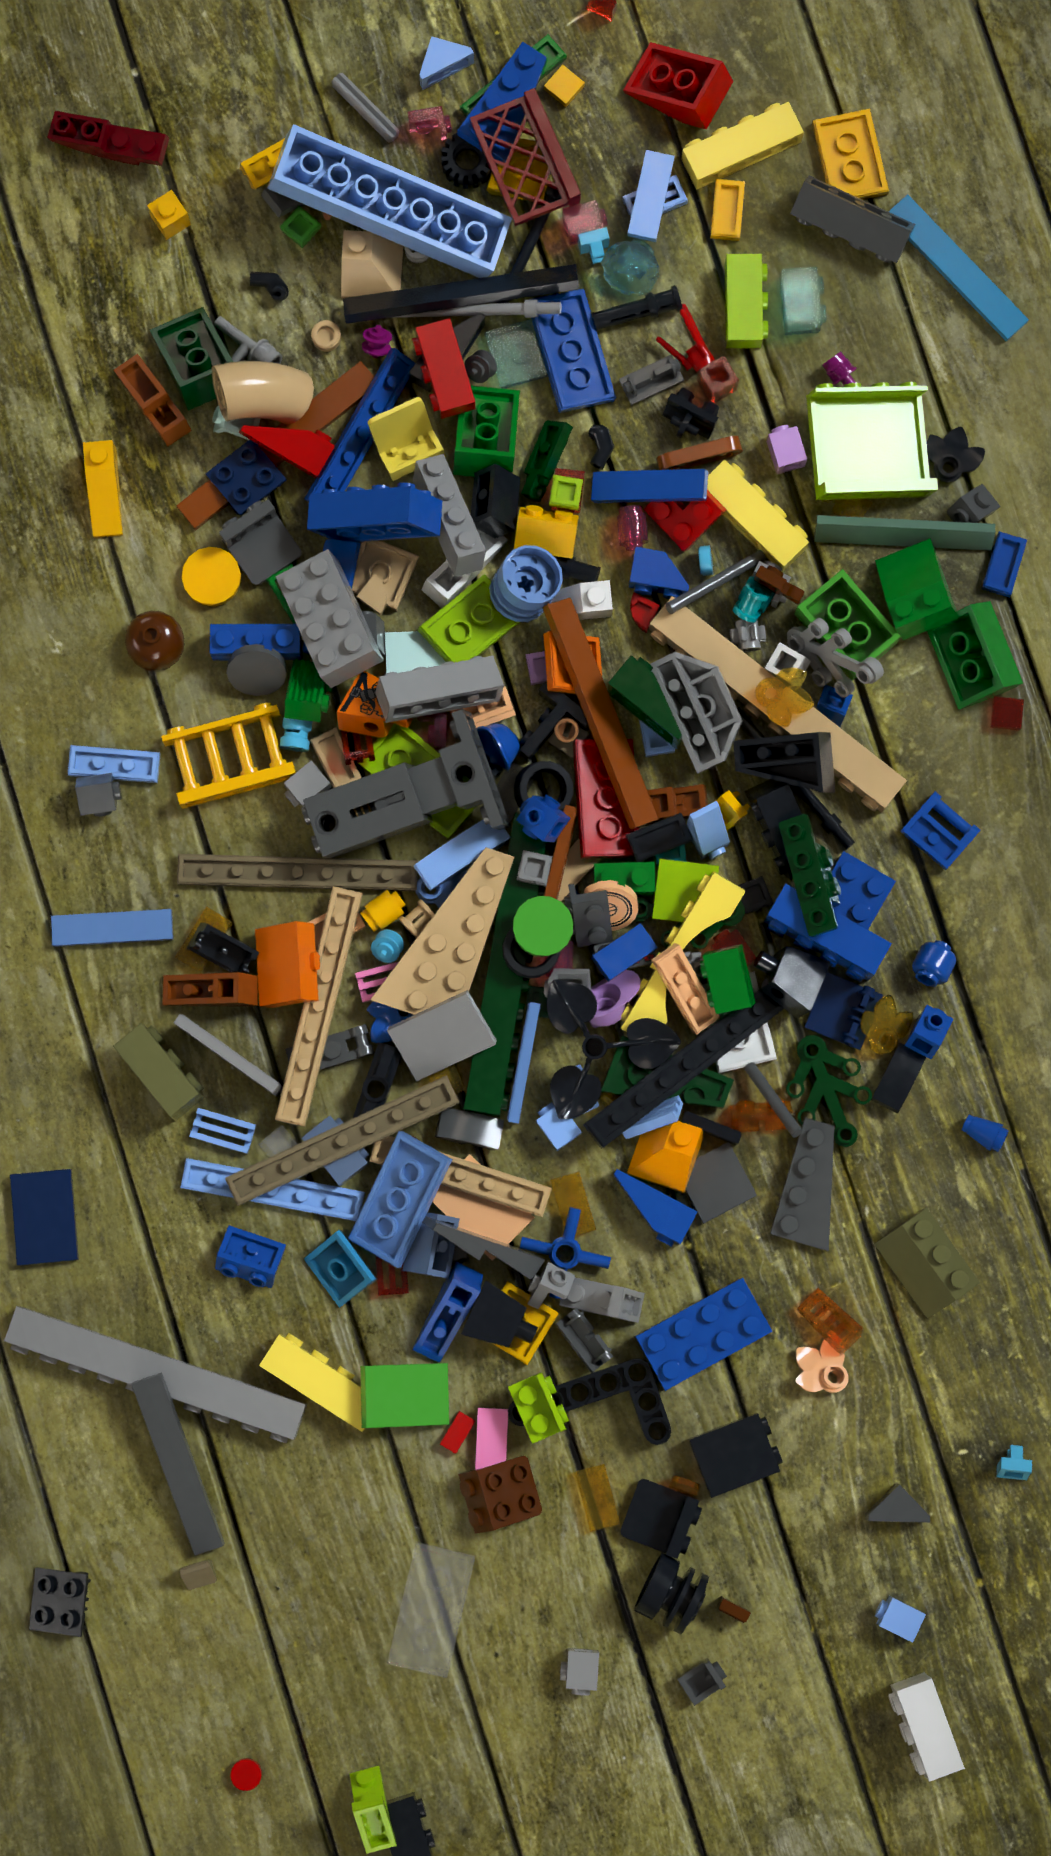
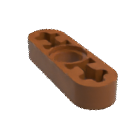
M729 436L667 452L658 456L656 460L659 470L688 469L734 457L742 453L743 450L739 436Z

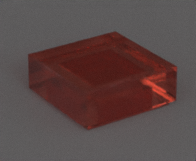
M994 696L990 727L1020 731L1022 728L1024 699Z

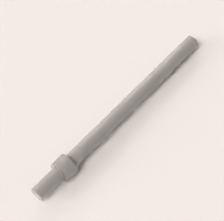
M536 299L525 300L524 303L478 304L389 318L475 316L478 314L484 316L525 315V318H537L539 314H561L562 306L561 302H538Z

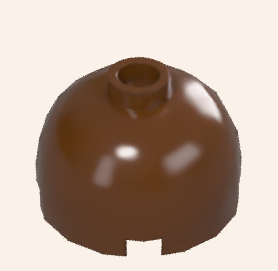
M150 610L139 614L130 622L126 630L125 645L128 655L139 667L148 671L165 670L179 661L184 652L185 638L181 626L174 617L162 611Z

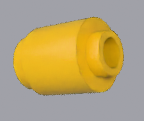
M385 890L364 906L366 909L360 912V914L372 931L375 932L379 928L383 930L405 914L401 908L406 904L396 891L390 894L388 890Z

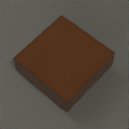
M722 1596L717 1604L721 1612L743 1623L747 1622L751 1614L749 1610Z

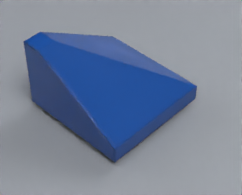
M825 685L816 708L833 723L841 727L853 695L850 694L845 698L837 694L834 687Z

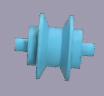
M388 929L380 931L371 944V951L374 957L384 963L396 961L404 948L402 937L397 932Z

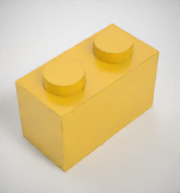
M528 505L526 508L520 507L514 549L524 545L538 546L549 551L553 556L572 559L579 515H573L571 511L559 509L555 512L546 511L537 505Z

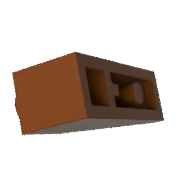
M240 972L163 975L162 1005L258 1006V976Z

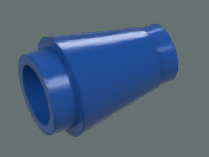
M970 1114L961 1131L965 1132L987 1150L991 1151L993 1149L997 1152L1001 1149L1009 1130L1003 1128L1004 1124L974 1117Z

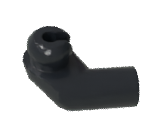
M251 271L250 286L265 287L275 301H283L288 297V286L277 273Z
M596 424L591 426L588 432L589 437L595 441L597 446L590 464L597 469L603 470L614 449V444L609 429L604 425Z

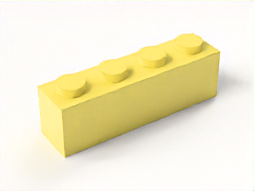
M789 102L782 105L775 103L767 107L764 113L758 116L748 115L739 120L738 125L729 129L727 127L717 129L709 138L702 141L700 138L690 141L682 151L681 160L697 190L715 182L716 179H722L802 143L804 131Z
M723 460L708 475L707 489L725 507L726 511L722 515L758 550H762L770 562L782 568L781 572H784L807 549L809 541L807 540L806 532L798 525L792 526L785 519L787 517L786 513L777 504L772 506L764 498L766 494L755 483L751 485L743 478L745 476L744 472L735 463L730 465L726 460Z
M289 1332L286 1337L279 1334L259 1366L363 1432L365 1428H362L361 1386L353 1381L355 1375L342 1366H339L337 1370L327 1364L329 1358L315 1349L312 1353H309L301 1347L304 1342Z

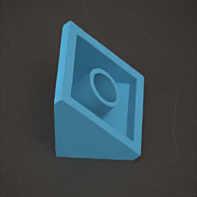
M341 1230L336 1231L304 1258L307 1265L339 1308L377 1280Z

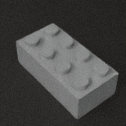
M329 549L275 576L318 674L330 688L384 661L340 562Z

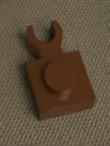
M761 565L755 574L754 581L778 595H783L793 603L799 604L805 591L788 583L783 578L784 573L770 565L765 568Z

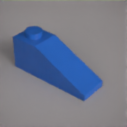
M616 1169L613 1176L650 1228L658 1233L656 1239L670 1247L673 1246L674 1242L680 1245L698 1211Z
M455 1262L450 1271L449 1279L446 1278L413 1346L414 1351L439 1363L441 1362L481 1292L483 1274Z

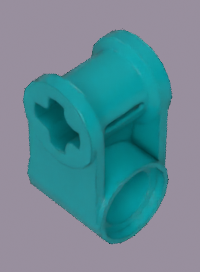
M750 576L732 611L739 618L755 623L760 615L766 611L775 593L755 582L754 577Z

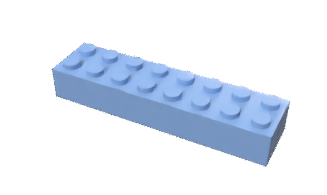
M294 124L286 134L267 187L269 190L478 278L488 277L494 271L512 220L510 216Z

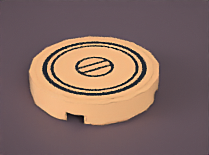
M607 880L598 881L584 889V893L607 891L612 931L627 927L635 920L638 913V899L631 887L626 884L624 887L618 885L617 881Z

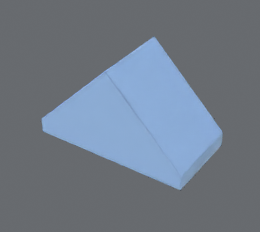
M431 36L419 74L422 89L424 90L474 64V52L471 47Z

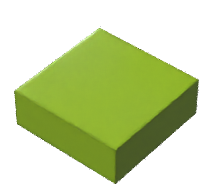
M554 475L549 506L578 510L583 479Z

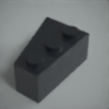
M813 732L733 741L736 771L822 793H835L830 732Z
M769 779L744 792L750 803L749 806L755 820L759 821L763 832L761 834L768 848H772L776 856L773 862L780 875L784 874L787 878L793 880L779 823L802 814L789 784Z

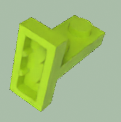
M380 1766L349 1773L354 1802L351 1803L366 1854L397 1846L389 1818Z

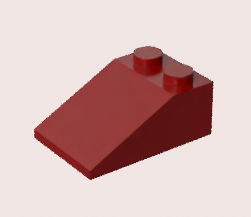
M650 42L623 91L625 94L684 124L707 130L730 89L733 79L723 61Z

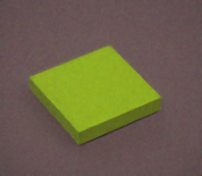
M659 858L652 919L683 922L685 918L681 914L689 900L695 903L701 893L696 889L705 874L711 876L713 871L719 873V865Z

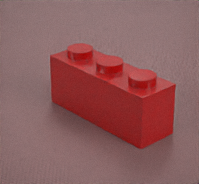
M450 318L416 327V338H412V343L416 356L422 355L425 364L420 366L424 383H430L433 393L429 394L433 412L439 410L441 419L475 410V398Z

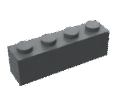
M810 175L804 181L790 213L796 216V220L801 224L818 226L823 229L822 232L827 236L844 238L849 241V245L862 251L865 249L876 253L875 256L878 259L887 263L892 261L898 262L915 227V224Z

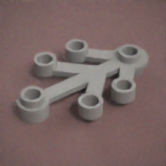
M822 618L812 621L808 628L805 626L793 627L787 632L788 646L811 661L810 666L814 670L812 673L814 683L819 687H823L832 680L833 675L837 681L834 684L835 691L841 697L845 698L854 692L855 686L852 680L844 674L840 666L855 672L858 680L863 684H873L884 674L881 663L874 657H867L862 662H859L835 651L837 648H845L852 642L850 633L844 628L834 632L831 638L823 644L815 642V638L819 639L829 631L828 624ZM816 655L821 658L826 667H823Z

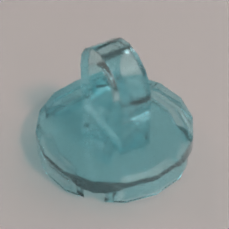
M641 239L615 243L608 248L601 261L605 280L613 289L624 295L630 296L632 293L638 294V296L645 295L653 289L659 278V265L654 251L647 242Z

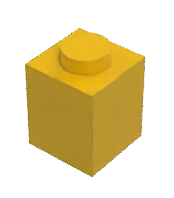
M172 190L147 205L151 218L166 240L191 225L187 211Z

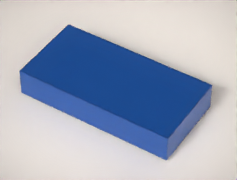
M998 532L982 590L1010 598L1027 543L1026 539Z
M640 923L592 955L591 959L607 982H609L657 950L658 947Z

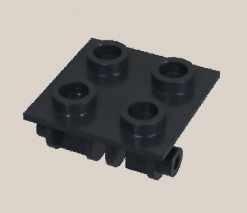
M36 1567L29 1630L82 1637L83 1629H86V1625H84V1612L88 1610L85 1603L89 1601L86 1594L88 1592V1583L91 1582V1579H88V1572L75 1573Z

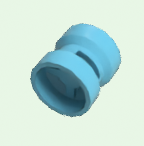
M283 717L282 727L284 729V736L280 738L279 747L289 751L308 752L310 742L307 737L308 733L312 730L313 722Z

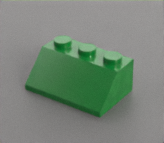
M991 601L970 604L957 611L958 619L927 631L958 710L996 697L1023 684Z

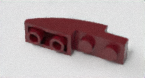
M60 111L54 112L47 136L48 140L94 156L139 166L140 162L162 166L169 142V137L163 133L112 125L106 119Z

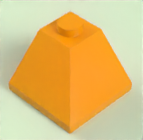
M677 1121L641 1134L627 1174L685 1193L704 1138L702 1128Z

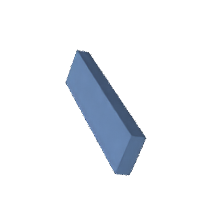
M171 909L51 916L53 947L173 940Z
M528 1003L508 1111V1122L519 1124L541 1003Z

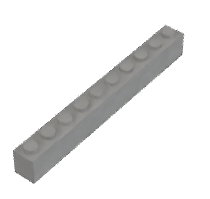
M16 1306L4 1339L5 1342L11 1343L10 1349L27 1355L28 1351L31 1350L40 1353V1360L55 1365L57 1360L69 1363L67 1368L81 1374H85L86 1370L98 1373L96 1379L110 1384H114L115 1379L127 1383L125 1389L133 1392L131 1384L134 1381L162 1372L171 1399L184 1402V1409L199 1414L202 1409L213 1412V1419L228 1424L230 1419L242 1422V1429L258 1433L259 1429L271 1432L269 1438L283 1443H287L288 1438L296 1439L307 1407L306 1403L21 1306Z

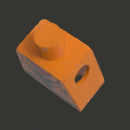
M366 671L357 675L337 710L339 730L379 738L386 737L393 724L408 728L413 718L386 723L375 693L379 678Z

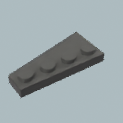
M804 1117L801 1127L803 1132L799 1135L770 1234L829 1251L834 1125Z

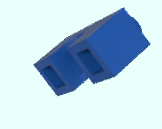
M210 624V655L213 661H228L236 649L253 644L264 645V648L269 650L273 648L285 660H295L296 658L302 660V635L297 624Z

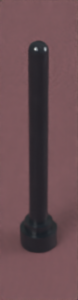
M547 186L544 201L552 203L561 199L556 189ZM550 213L535 218L509 274L524 271ZM510 300L498 301L496 303H509Z

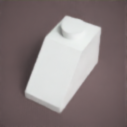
M610 580L578 583L562 588L551 601L553 603L571 597L579 620L612 617L613 607Z

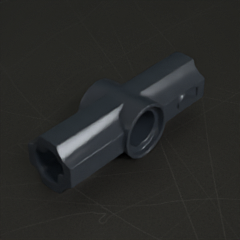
M378 1043L368 1075L363 1083L362 1092L353 1118L386 1104L402 1057L396 1047ZM373 1082H381L385 1087L383 1095L378 1098H373L368 1094V1087Z

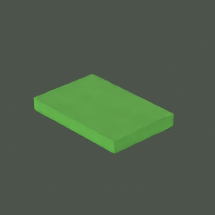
M448 1363L360 1366L362 1428L449 1425Z

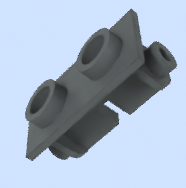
M669 355L620 378L619 382L632 406L683 382L684 378L680 372L681 366L678 360Z
M575 1308L555 1323L556 1327L591 1373L613 1357L610 1353L612 1349L608 1348L599 1334L595 1335L592 1330L594 1328L584 1316L583 1311L580 1312Z

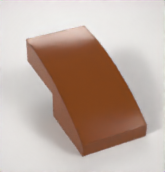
M704 784L647 790L658 820H664L679 813H682L684 818H688L691 813L708 805L706 785Z

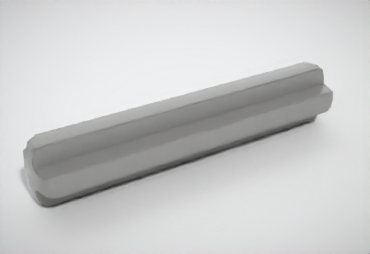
M339 73L331 81L332 87L387 142L391 143L398 137L399 129L343 73Z

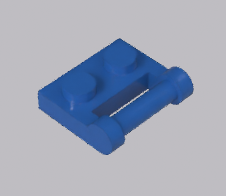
M935 791L900 832L944 870H947L980 832V829L976 825L971 826L946 805L941 800L942 796ZM932 808L964 835L960 841L928 814Z

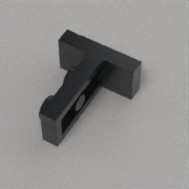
M547 680L539 688V695L555 708L552 710L548 707L538 719V722L541 724L533 733L529 730L519 742L522 746L520 755L528 762L553 734L556 724L564 717L575 720L578 726L585 731L589 727L582 708L564 693L548 691Z

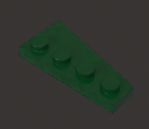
M622 1035L620 1036L619 1042L629 1041L628 1037ZM630 1046L618 1047L614 1052L603 1081L601 1093L622 1095L656 1068L644 1069L638 1067L629 1058L628 1050ZM705 1069L669 1098L679 1095L683 1104L722 1109L725 1106L734 1079Z

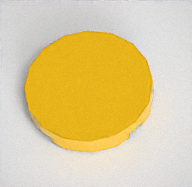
M206 547L197 550L188 557L182 570V582L185 591L193 601L202 605L216 607L226 604L235 597L241 582V572L238 562L229 552L217 547Z

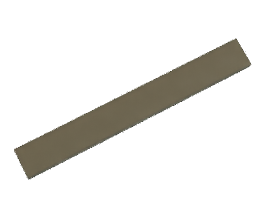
M178 854L177 884L332 889L334 886L347 890L416 892L418 873L413 866L418 861Z
M446 1075L226 1177L225 1180L237 1206L460 1103Z

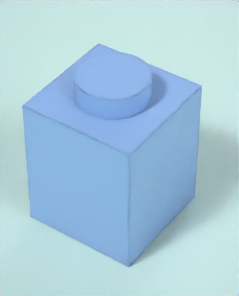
M552 1102L537 1112L540 1118L536 1120V1123L556 1151L582 1134L572 1118H558Z
M891 1596L888 1597L887 1601L882 1600L875 1613V1617L878 1618L877 1625L912 1643L926 1616L925 1613Z

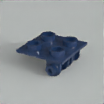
M248 440L205 473L231 504L234 512L240 516L246 513L249 506L257 501H261L264 497L266 498L268 494L287 480L258 444L251 440Z
M826 972L804 1028L861 1050L882 994L875 992V989L864 985L863 987Z

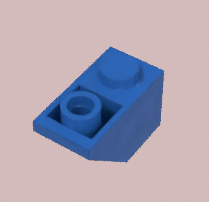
M641 547L635 548L629 588H633L635 593L641 595H651L652 592L662 593L664 598L670 599L672 596L677 598L689 590L688 583L666 552Z

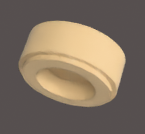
M323 320L314 325L311 332L314 346L324 352L336 349L341 341L339 327L329 320Z

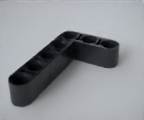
M631 1359L555 1385L557 1391L555 1395L559 1398V1405H563L565 1412L629 1391L646 1440L651 1444L660 1445L667 1442L671 1436V1426L651 1368L642 1359ZM635 1363L643 1365L646 1371L645 1377L640 1381H633L628 1374L630 1366ZM606 1373L613 1374L617 1379L616 1387L611 1391H605L600 1387V1378ZM577 1383L584 1384L588 1389V1395L582 1401H576L571 1397V1388ZM649 1392L655 1397V1406L650 1410H643L640 1408L638 1400L643 1393ZM512 1401L508 1408V1417L513 1424L524 1426L523 1421H519L513 1416L512 1411L515 1403ZM654 1422H661L665 1426V1435L660 1439H652L649 1435V1426Z

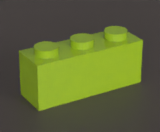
M726 254V348H761L763 339H768V321H763V310L768 309V292H762V282L767 281L768 268L767 264H762V254Z

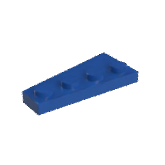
M522 42L459 127L457 135L482 151L469 118L522 97L525 91L533 88L536 89L547 57ZM521 106L510 110L506 120L521 125L525 117ZM490 119L478 123L483 133L494 137L499 123ZM503 125L498 139L513 144L518 131ZM486 140L487 145L489 147L491 142ZM495 144L491 154L494 159L505 163L510 149Z

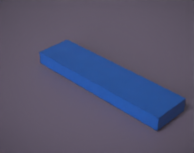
M706 469L593 472L591 501L594 503L706 501L708 471Z

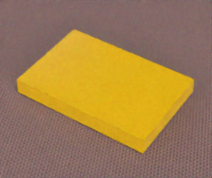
M870 109L813 120L812 126L825 182L862 200L888 195V184Z

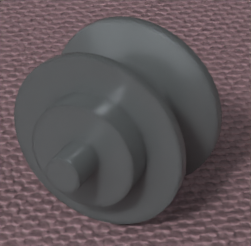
M485 350L476 351L464 363L468 377L476 383L487 381L497 371L495 358Z

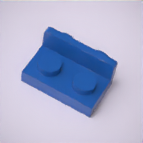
M229 1225L216 1256L215 1269L224 1276L245 1279L256 1287L272 1288L286 1244Z

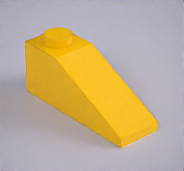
M113 440L83 442L85 476L93 537L123 535L117 449Z

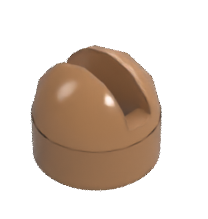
M564 718L556 724L555 735L561 742H571L577 738L579 726L575 720ZM567 722L572 723L569 737L563 736Z

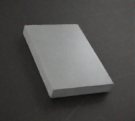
M468 990L390 1026L387 1030L416 1081L496 1045L497 1042Z

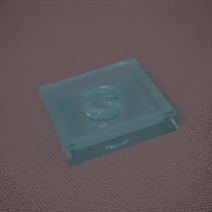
M532 319L485 332L489 352L497 363L496 376L501 389L548 377Z

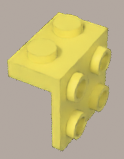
M420 397L406 401L368 420V426L379 457L392 481L414 472L417 460L444 454L446 457L444 449L432 429L424 402Z

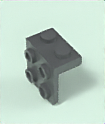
M269 499L263 503L262 501L253 503L247 508L246 511L248 513L239 519L237 517L231 518L222 525L223 530L219 532L223 543L255 586H259L269 577L298 560L302 555L301 549L277 516L276 510Z

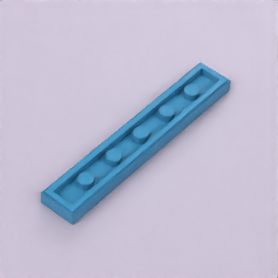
M908 194L889 211L915 224L908 241L1006 342L1028 323L1029 319Z

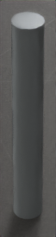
M754 1062L747 1064L744 1070L793 1138L799 1136L803 1130Z

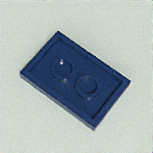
M72 1169L11 1174L10 1182L17 1266L79 1260Z

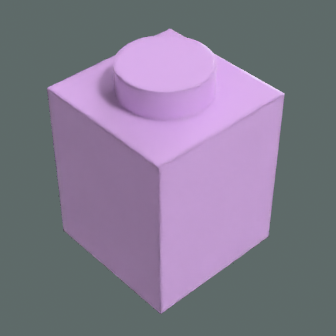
M782 425L772 429V433L768 434L766 442L776 474L805 467L807 456L798 427L789 428L788 425Z

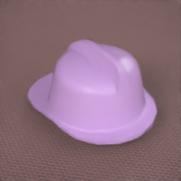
M626 970L609 982L604 978L591 987V991L597 1000L596 1015L589 1021L592 1027L610 1026L621 1020V1015L625 1010L627 1002L640 989L641 980L637 973Z

